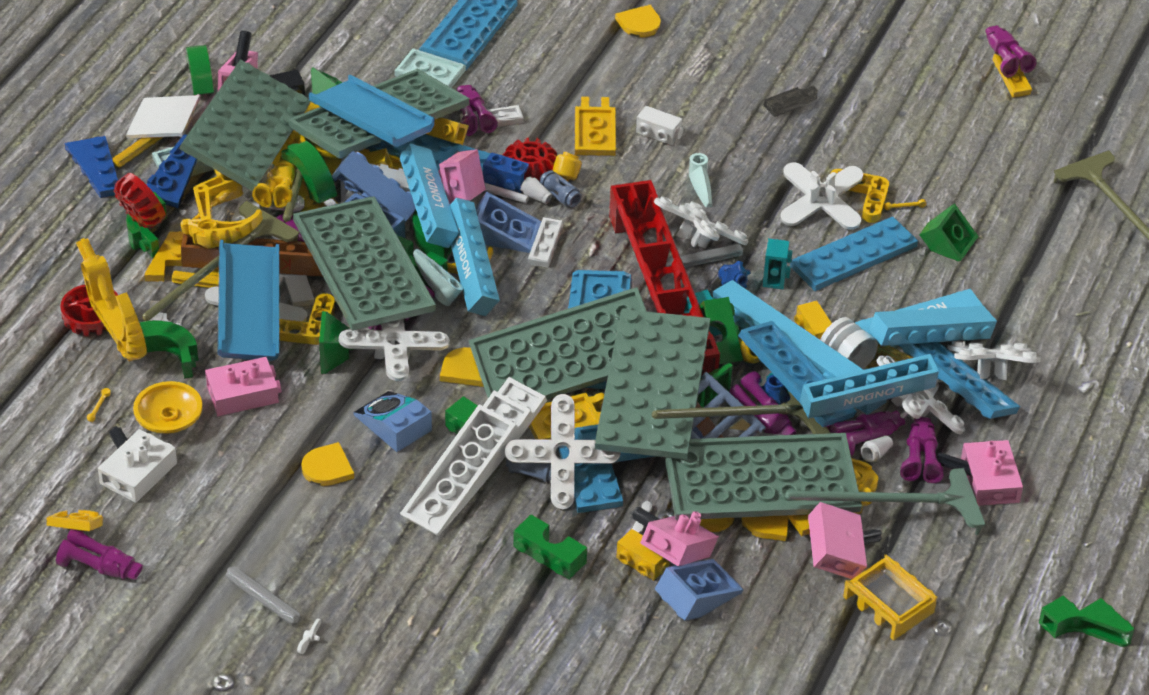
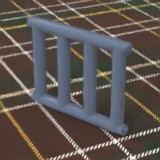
M707 372L702 375L698 395L708 386L718 394L704 408L719 407L724 401L731 407L743 406ZM754 415L727 416L702 439L719 437L741 416L751 426L739 437H753L757 432L762 433L765 431L766 427ZM695 417L692 429L706 417ZM692 431L691 439H701Z

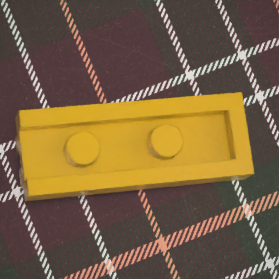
M994 54L992 60L1012 98L1031 95L1032 88L1020 67L1014 76L1005 77L1000 70L1003 59L1000 55Z

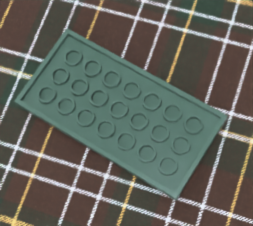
M240 59L188 133L179 149L253 191L293 131L289 127L288 119L305 113L311 101L303 94L292 90L287 85L280 83L268 74L261 72L251 64Z
M418 68L374 85L375 88L432 116L434 120L469 106L468 97ZM322 107L288 119L290 128L339 159L347 157L352 151H362L364 148L383 141Z
M374 196L293 214L294 223L352 331L436 311L435 302Z
M635 287L468 340L487 398L490 397L493 391L498 392L508 377L546 396L547 400L559 394H567L607 381L621 309L646 311L638 288Z
M621 309L595 439V450L678 459L688 458L694 418L654 419L651 414L654 410L696 408L710 328V318Z
M846 433L691 439L687 459L665 457L675 520H678L680 515H686L690 520L694 511L701 514L700 519L810 514L820 502L850 512H861V501L787 500L785 498L787 491L859 492Z

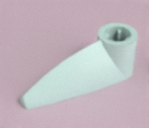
M695 153L690 157L689 178L704 206L712 207V192L707 172L708 157L702 153Z
M416 249L413 254L423 278L435 292L437 300L446 306H450L463 290V286L435 261L419 249Z

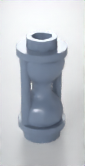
M552 170L545 172L541 176L540 183L562 204L567 207H575L579 204L582 195L575 186Z
M508 459L506 461V467H509L510 473L526 474L537 477L547 483L551 481V463H513Z

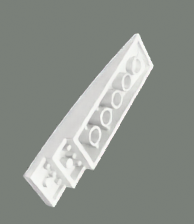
M508 377L498 392L493 391L483 406L480 404L477 406L400 513L401 516L439 536L505 458L507 443L522 436L547 402L546 396Z

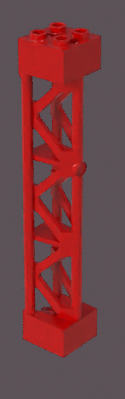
M652 180L610 186L609 218L615 234L627 232L657 313L704 317L661 207L654 203L658 195ZM656 228L657 242L646 244L643 234L648 229ZM670 250L674 260L671 266L666 267ZM674 273L675 289L664 290L660 279L666 274ZM681 279H682L684 288H681ZM687 297H689L692 308L689 313L683 314ZM710 330L702 375L705 372L709 373L719 368L720 352Z

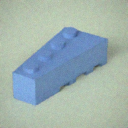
M352 151L332 174L333 181L341 180L345 184L344 188L351 193L352 191L358 192L365 198L374 196L380 206L405 218L406 222L416 209L411 192H405L400 188V184L396 180L387 178L381 168L369 164L363 154Z

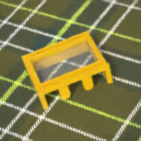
M887 554L882 560L852 580H845L843 598L847 600L856 594L858 596L857 607L859 610L864 611L869 606L875 610L874 621L878 626L887 620L892 625L890 638L893 641L935 613L937 596Z

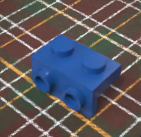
M490 153L483 163L484 183L522 193L521 186L524 182V174L528 169V163L500 154Z

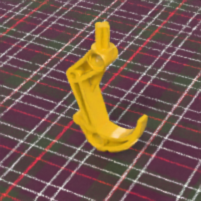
M221 174L194 187L198 214L193 219H183L180 223L182 233L193 237L195 245L199 244L207 249L219 246L220 240H223V243H233L256 229L263 220L262 210L257 209L252 216L240 221L225 222L213 220L212 207L243 195V185Z
M88 238L80 239V241L76 242V245L84 260L81 263V270L92 308L116 342L117 350L124 358H127L129 362L143 358L147 353L146 343L138 317L127 292L115 296L106 259L104 256L95 254Z

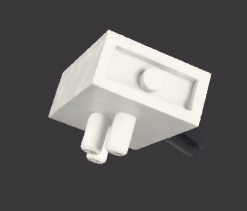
M114 426L109 431V435L117 450L98 467L99 482L110 490L137 503L177 464L176 449L170 443H165L154 435L140 429L127 439L122 428Z

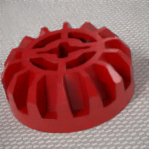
M526 138L524 142L518 139L513 144H510L503 153V156L528 163V169L524 174V181L526 178L531 177L536 178L540 182L541 176L553 169L557 152L547 142L541 144V140L536 138L535 142L529 141V138Z
M127 173L117 181L114 188L115 198L120 201L119 205L126 210L125 213L129 214L133 221H137L139 226L153 228L166 217L164 208L156 195L139 177L133 173Z
M85 284L71 289L64 295L60 308L62 320L66 328L78 335L83 331L86 337H89L90 332H96L100 336L103 329L108 332L90 304Z

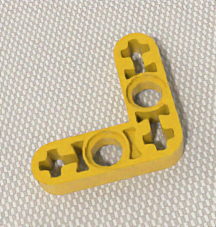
M834 169L831 173L835 172L837 174L843 169ZM863 173L861 181L863 184H857L848 191L867 194L862 218L866 222L875 223L881 218L888 194L889 181L881 176ZM871 198H878L880 201H873Z
M327 293L318 295L315 299L309 322L279 319V341L319 345L321 321H317L316 318L322 316V311H327L333 316L335 298ZM293 329H297V330H299L300 332H299V333H296V334H293V333H290L289 331H291V330H293Z

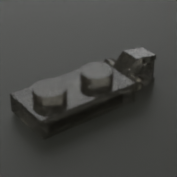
M814 85L805 89L796 87L765 99L764 107L776 117L816 100L818 89Z

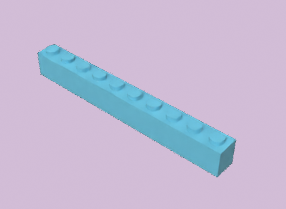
M731 280L713 291L715 299L729 297L730 303L734 305L735 309L734 322L741 328L745 329L773 321L826 379L863 370L735 281ZM886 400L855 408L868 415L885 404Z

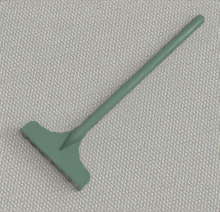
M964 468L951 470L949 474L950 488L945 492H938L937 494L787 491L785 493L787 500L947 504L961 513L969 527L976 528V535H979L982 527H985L983 516Z

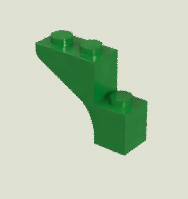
M1063 595L1042 607L1039 624L1054 638L1069 632H1080L1120 647H1126L1131 644L1135 629L1129 621L1121 617L1102 598L1079 610L1073 602H1070Z

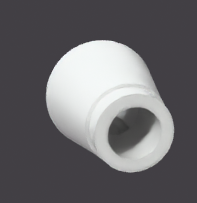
M526 178L521 186V191L524 195L544 204H547L552 198V193L536 178Z
M889 436L866 441L861 448L863 459L867 462L879 461L892 448L893 441Z

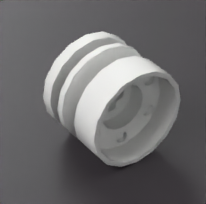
M847 317L833 322L821 337L822 342L863 370L874 358L878 347V342L872 335L861 330L859 325Z

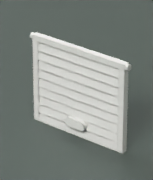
M200 95L144 98L126 134L127 139L182 137L199 103Z

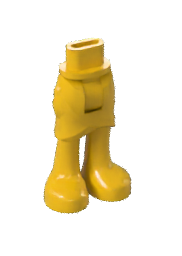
M280 161L275 164L267 175L266 184L258 183L253 189V199L265 208L271 207L273 200L277 208L286 206L291 201L293 195L291 187L296 174L295 165L288 161Z

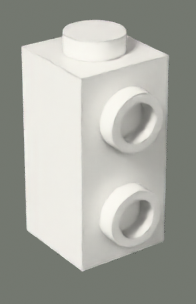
M645 106L637 116L636 133L673 145L683 134L682 118Z

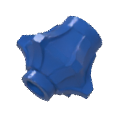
M737 261L733 265H723L719 269L718 277L722 280V285L733 280L746 289L747 276L751 272L743 267V262Z
M774 375L769 376L765 384L761 386L769 397H773L779 405L788 402L791 398L787 388Z

